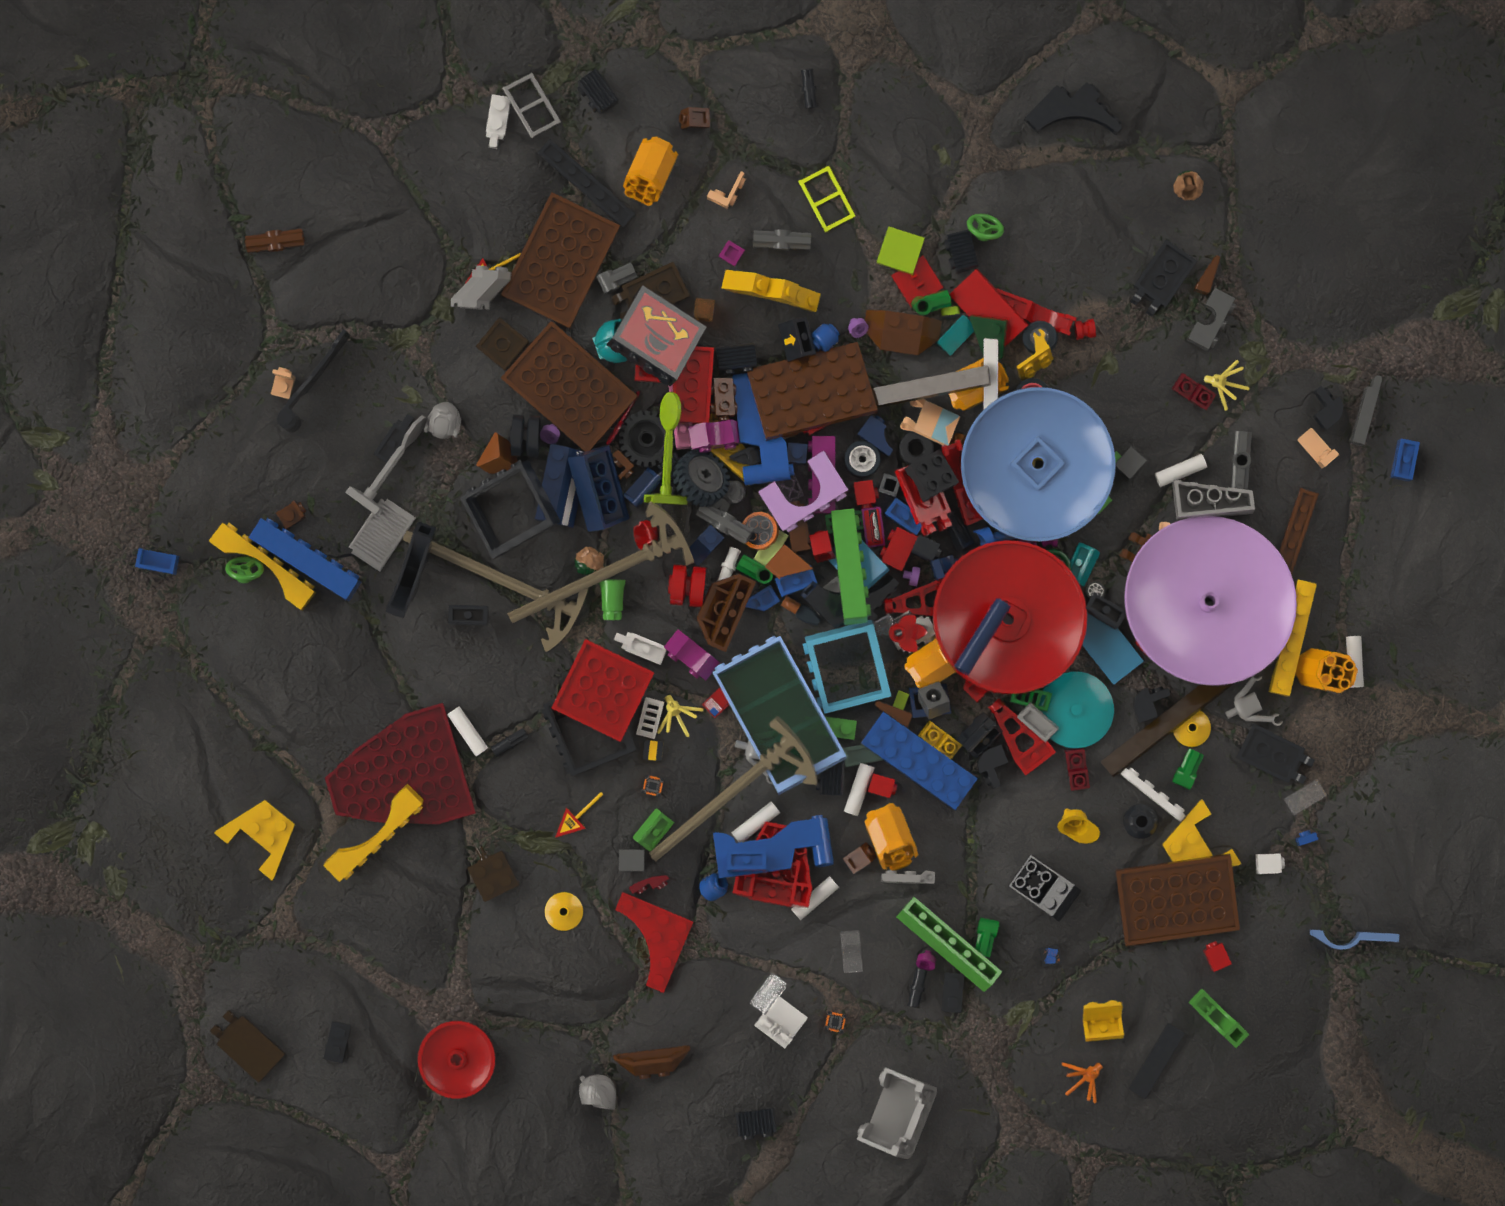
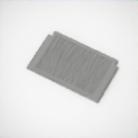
M380 499L378 505L384 509L382 514L378 516L372 512L349 545V548L353 549L352 554L379 572L416 519V517L389 499L386 502Z

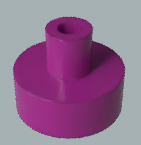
M926 950L918 955L916 965L923 970H933L936 965V958L932 955L931 951Z

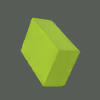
M898 690L893 707L904 710L909 694Z

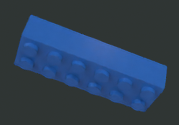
M261 518L248 538L345 600H351L362 583L358 580L360 576L349 569L345 572L342 570L343 565L333 559L329 562L326 560V554L317 549L312 551L310 549L311 545L304 540L299 539L297 541L293 539L295 537L293 533L285 528L282 531L279 530V524L271 519L263 520Z
M885 712L881 713L860 743L953 810L957 809L978 779Z

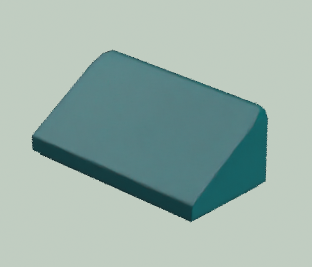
M963 314L937 341V344L951 356L974 332L971 321Z
M1080 542L1070 561L1072 566L1071 572L1079 585L1085 586L1100 552Z

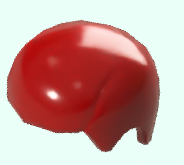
M648 520L640 521L633 529L635 543L640 550H642L643 544L647 543L650 546L652 545V540L655 539L657 542L659 540L657 526L652 527L651 521Z

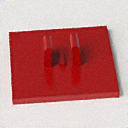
M924 255L918 258L913 275L902 271H897L891 275L910 307L915 297L933 294L944 288Z

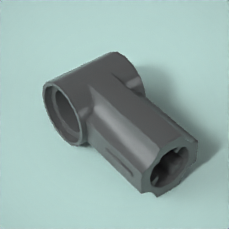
M631 262L597 276L604 294L613 292L620 288L621 285L638 278Z

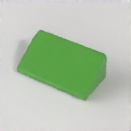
M656 808L635 833L633 839L650 852L674 822Z

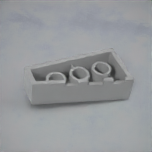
M1174 480L1172 483L1176 521L1192 517H1227L1254 513L1255 505L1252 490L1203 485L1195 482H1182L1180 480Z

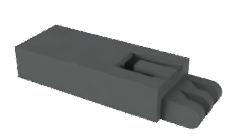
M1379 375L1372 378L1370 386L1364 388L1350 444L1357 446L1365 445L1382 382V377Z

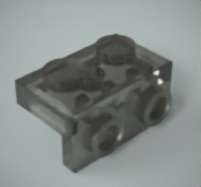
M687 501V505L662 503V508L671 515L684 537L687 538V534L690 531L689 519L693 510L692 501ZM666 524V536L674 535L675 532L672 527Z

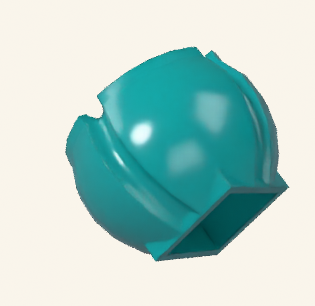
M622 319L605 322L598 329L596 336L592 338L600 359H605L612 363L627 361L626 357L615 353L606 345L613 337Z

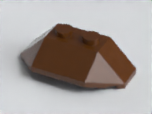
M866 310L865 322L869 327L867 334L880 350L918 356L940 338L942 325L940 320L885 310Z
M736 574L711 584L697 616V621L708 645L726 652L756 581L741 574Z
M690 1045L614 1054L613 1059L634 1076H639L640 1079L651 1078V1074H658L659 1077L669 1076L670 1072L677 1068L690 1051Z

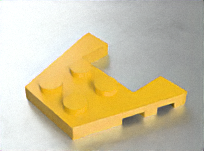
M1203 799L1196 804L1162 844L1172 862L1213 856L1195 827L1196 823L1211 815ZM1233 849L1224 853L1231 855L1232 867L1241 864Z
M264 800L216 830L214 834L229 844L238 831L242 829L271 853L259 870L270 880H273L295 824L268 801Z

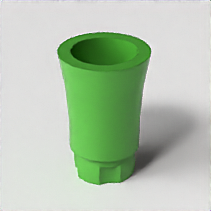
M605 579L599 582L603 620H622L626 580Z

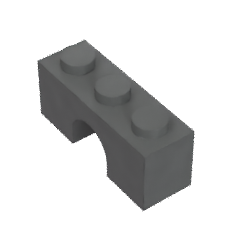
M1214 288L1204 306L1213 312V323L1203 325L1196 322L1187 341L1206 351L1210 347L1214 348L1218 340L1215 336L1219 330L1222 331L1227 323L1224 319L1227 313L1231 315L1236 305L1233 303L1235 298Z

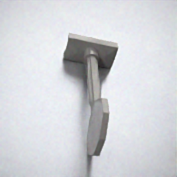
M421 415L413 422L404 436L402 445L396 449L370 487H367L364 493L349 486L345 493L375 515L380 516L384 509L373 500L377 495L376 492L400 460L406 447L413 443L425 427L427 418Z

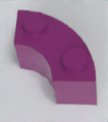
M735 420L712 423L704 422L688 427L691 447L694 450H699L700 453L724 447L725 450H732L736 448V445L743 444L740 443L738 421Z
M677 630L664 646L669 651L668 656L675 662L678 659L690 668L689 673L697 679L700 676L706 681L715 670L714 668L720 664L719 661L680 630Z

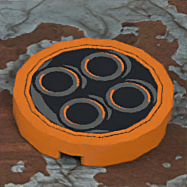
M754 512L748 515L742 522V524L754 530L751 538L746 543L751 549H767L777 540L779 534L778 524L768 513Z

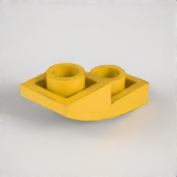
M930 720L918 734L920 738L950 759L954 757L962 746Z

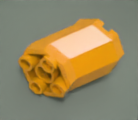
M652 137L651 140H647V138L642 140L623 184L624 193L627 197L640 201L647 206L652 205L653 202H658L678 157V153L672 151L673 146L670 142L658 137Z
M984 358L958 371L984 366ZM998 362L999 395L1009 389V386H1006L1009 378L1000 362ZM984 387L950 393L952 406L955 409L960 408L962 411H965L983 403Z
M936 639L907 657V663L904 664L906 671L911 674L919 689L938 681L942 682L956 673L944 658Z
M1310 648L1300 654L1295 676H1297L1302 686L1341 693L1355 684L1358 669L1349 655Z
M889 803L885 807L869 811L864 822L882 869L887 870L886 867H890V870L896 871L910 865L912 862L911 858L913 856L916 858L918 851L901 808L896 807L894 803Z

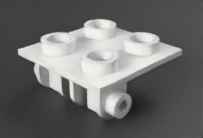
M776 995L754 1026L783 1048H786L808 1017L779 995Z

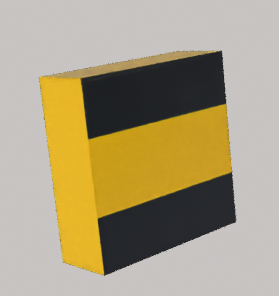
M644 740L643 759L662 761L664 742Z

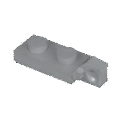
M886 870L885 874H881V882L934 884L935 872L925 870L921 875H916V871H905V874H897V871Z

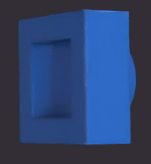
M1310 830L1299 833L1300 837L1295 838L1298 846L1318 840L1316 832L1311 833Z

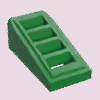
M1039 689L1031 691L1028 702L1024 701L1026 693L1022 694L1021 700H1017L1018 694H1012L1010 702L1027 706L1030 702L1032 703L1034 693H1038L1036 703L1033 705L1039 710L1047 712L1052 693ZM1042 695H1046L1043 706H1039Z

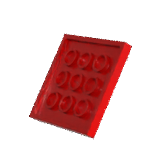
M585 639L553 703L552 709L621 742L654 672Z

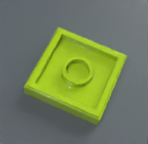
M888 226L877 264L913 275L925 238Z

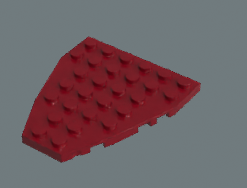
M444 703L406 713L356 748L325 777L334 812L338 816L386 823L391 811L393 797L407 784L424 800L421 805L423 808L416 815L412 813L408 817L409 821L407 823L442 824L476 813Z

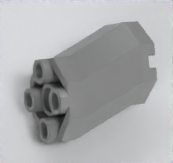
M476 266V269H472V277L451 298L450 306L456 308V304H458L460 308L481 310L485 306L486 310H490V302L511 281V272H508V269L505 267H495V270H489L488 266Z

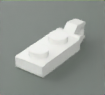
M492 94L486 127V137L490 138L489 148L497 149L499 139L503 140L506 133L511 103L506 96Z
M627 632L626 636L616 633L614 638L615 641L623 643L621 648L625 649V651L661 665L667 651L664 645L634 633Z

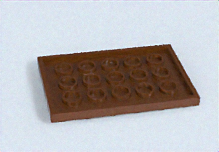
M551 192L511 273V281L504 287L501 296L570 329L620 225Z
M552 321L549 322L501 377L505 383L584 452L590 451L638 397Z
M858 342L831 348L827 352L819 351L808 357L792 361L783 360L753 368V371H747L766 441L878 413Z
M1230 854L1115 870L1125 946L1240 930Z

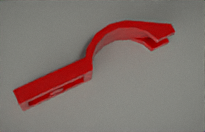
M997 289L1024 320L1030 323L1045 321L1050 323L1057 333L1071 335L1070 328L1073 321L1076 322V317L1049 310L1033 301Z
M960 439L955 440V443L951 445H942V453L959 483L953 486L963 522L968 526L983 518L972 505L963 484L961 473V452L963 447Z

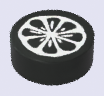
M1098 581L1089 583L1086 587L1087 597L1089 598L1094 593L1103 597L1105 595L1104 585Z

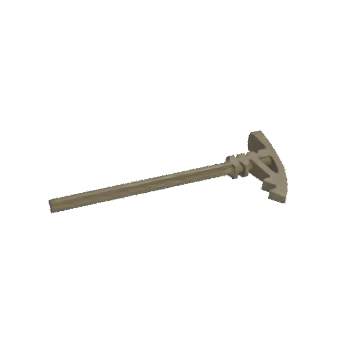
M649 502L646 516L650 517L653 515L650 522L652 527L659 525V542L654 539L651 541L652 545L650 546L647 543L643 544L642 550L509 612L508 616L511 622H517L643 561L649 560L653 562L654 556L661 558L663 557V552L666 554L671 553V548L674 550L682 548L686 566L694 563L692 553L681 529L669 513L657 504ZM666 524L672 527L675 532L674 535L666 536Z
M407 530L403 541L410 543L413 532ZM432 542L430 553L526 597L536 600L549 594L548 589L541 591ZM589 587L578 593L577 602L571 600L567 603L565 598L547 607L548 611L552 608L555 609L554 629L546 628L549 640L541 639L545 652L554 648L570 632L585 603ZM562 613L571 616L563 631L561 630Z
M779 716L775 717L769 725L783 735L781 743H774V749L768 748L767 754H761L758 763L650 851L649 854L655 861L659 860L768 769L772 771L775 768L774 764H781V758L798 767L795 771L796 775L806 776L803 780L804 784L816 785L818 783L815 766L808 750ZM795 747L803 760L789 751Z

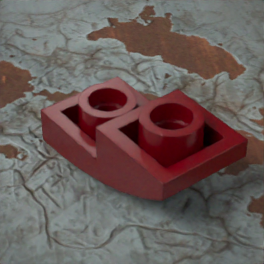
M1181 373L1172 387L1173 391L1206 411L1217 395L1184 373Z
M1084 747L1065 750L1071 791L1090 788Z
M668 875L650 877L635 883L629 889L632 894L637 892L639 895L648 889L646 885L649 883L652 889L657 887L660 890L668 884L666 880L669 877Z

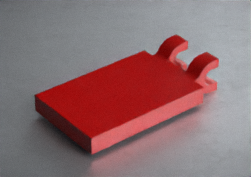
M906 467L897 469L895 474L916 525L921 523L923 537L931 535V533L936 531L932 522L937 521L939 532L952 526L947 516L951 510L944 493L941 492L923 502L917 486L905 471Z

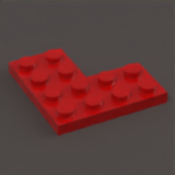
M696 346L680 376L673 383L672 392L678 395L681 403L680 423H709L714 348ZM636 365L635 381L661 383L658 378L646 373L643 368Z

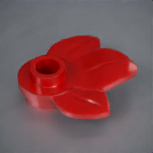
M916 615L903 616L899 623L893 624L889 629L890 639L898 642L901 649L908 652L918 651L916 640L927 634L925 627L916 624ZM901 630L902 633L900 635H896L895 631Z

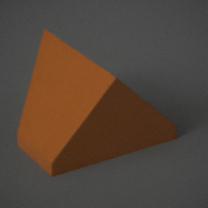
M495 432L476 466L489 474H493L503 469L508 471L511 469L510 465L518 460L517 457L511 456L509 440Z
M785 544L765 566L778 579L783 576L813 569Z

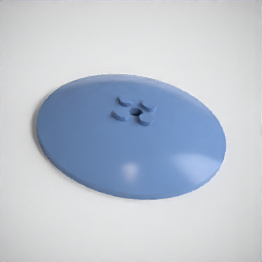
M1045 387L1016 390L988 405L970 427L961 455L963 484L976 511L986 522L1000 532L1027 541L1059 539L1085 526L1105 504L1115 476L1116 463L1113 443L1100 417L1079 398L1058 389ZM1035 458H1041L1044 462L1043 466L1039 469L1034 468L1032 465Z

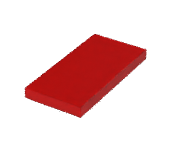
M978 269L974 270L949 294L969 317L976 315L1008 320L1005 347L1028 326V323Z

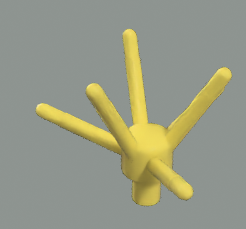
M1238 360L1231 364L1221 375H1206L1204 378L1205 383L1212 384L1213 387L1218 388L1224 410H1228L1223 391L1233 400L1237 399L1236 396L1225 388V385L1250 390L1248 386L1226 381V377L1244 369L1239 367L1232 370L1239 363Z
M671 695L666 696L665 701L668 713L657 733H661L666 723V732L669 733L672 716H676L686 737H689L690 735L679 714L683 712L696 719L697 715L690 711L703 712L704 709L680 706L678 701H674Z

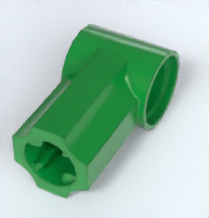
M943 290L926 296L915 297L912 300L911 307L916 313L927 315L932 311L950 307L951 298L948 290ZM921 301H925V308L918 310V304Z
M746 555L742 556L736 567L737 570L763 585L770 584L774 579V574L765 568L764 565ZM762 571L770 572V578L767 581L760 579Z
M1189 748L1172 782L1190 790L1204 755Z
M980 917L975 949L984 957L990 958L993 941L998 932L999 921Z

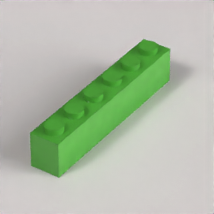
M854 508L831 511L844 625L867 623L868 616H871L870 604L866 605L865 598H869L868 587L863 584V580H866V570L861 568V562H864L863 550L859 551V544H862L861 532L857 533L856 526H860L859 515H855Z
M915 897L896 916V918L983 992L991 987L1002 973L1000 969Z

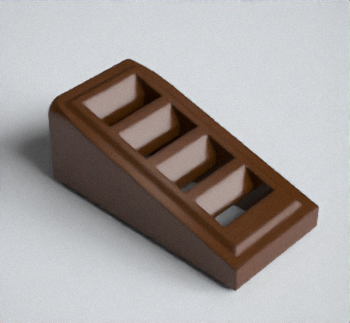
M1216 255L1193 291L1205 295L1210 293L1220 262V256Z
M880 701L875 702V706L908 728L912 713Z

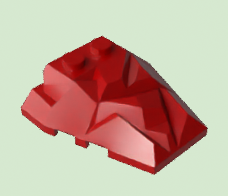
M765 822L756 840L772 838L787 825ZM807 848L795 849L791 869L736 876L733 894L747 897L750 900L785 907L809 908L812 884Z

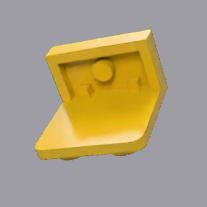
M1115 1000L1100 1004L1091 1002L1083 1007L1085 1042L1124 1038L1122 1002Z

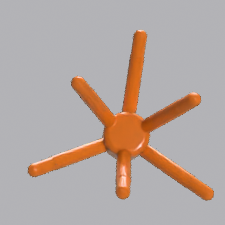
M1063 1062L1062 1066L1078 1071L1068 1073L1067 1077L1083 1075V1078L1071 1087L1065 1095L1068 1096L1087 1081L1090 1082L1087 1101L1091 1100L1092 1095L1093 1103H1097L1095 1079L1099 1076V1071L1103 1068L1102 1065L1096 1063L1093 1067L1089 1066L1087 1069Z

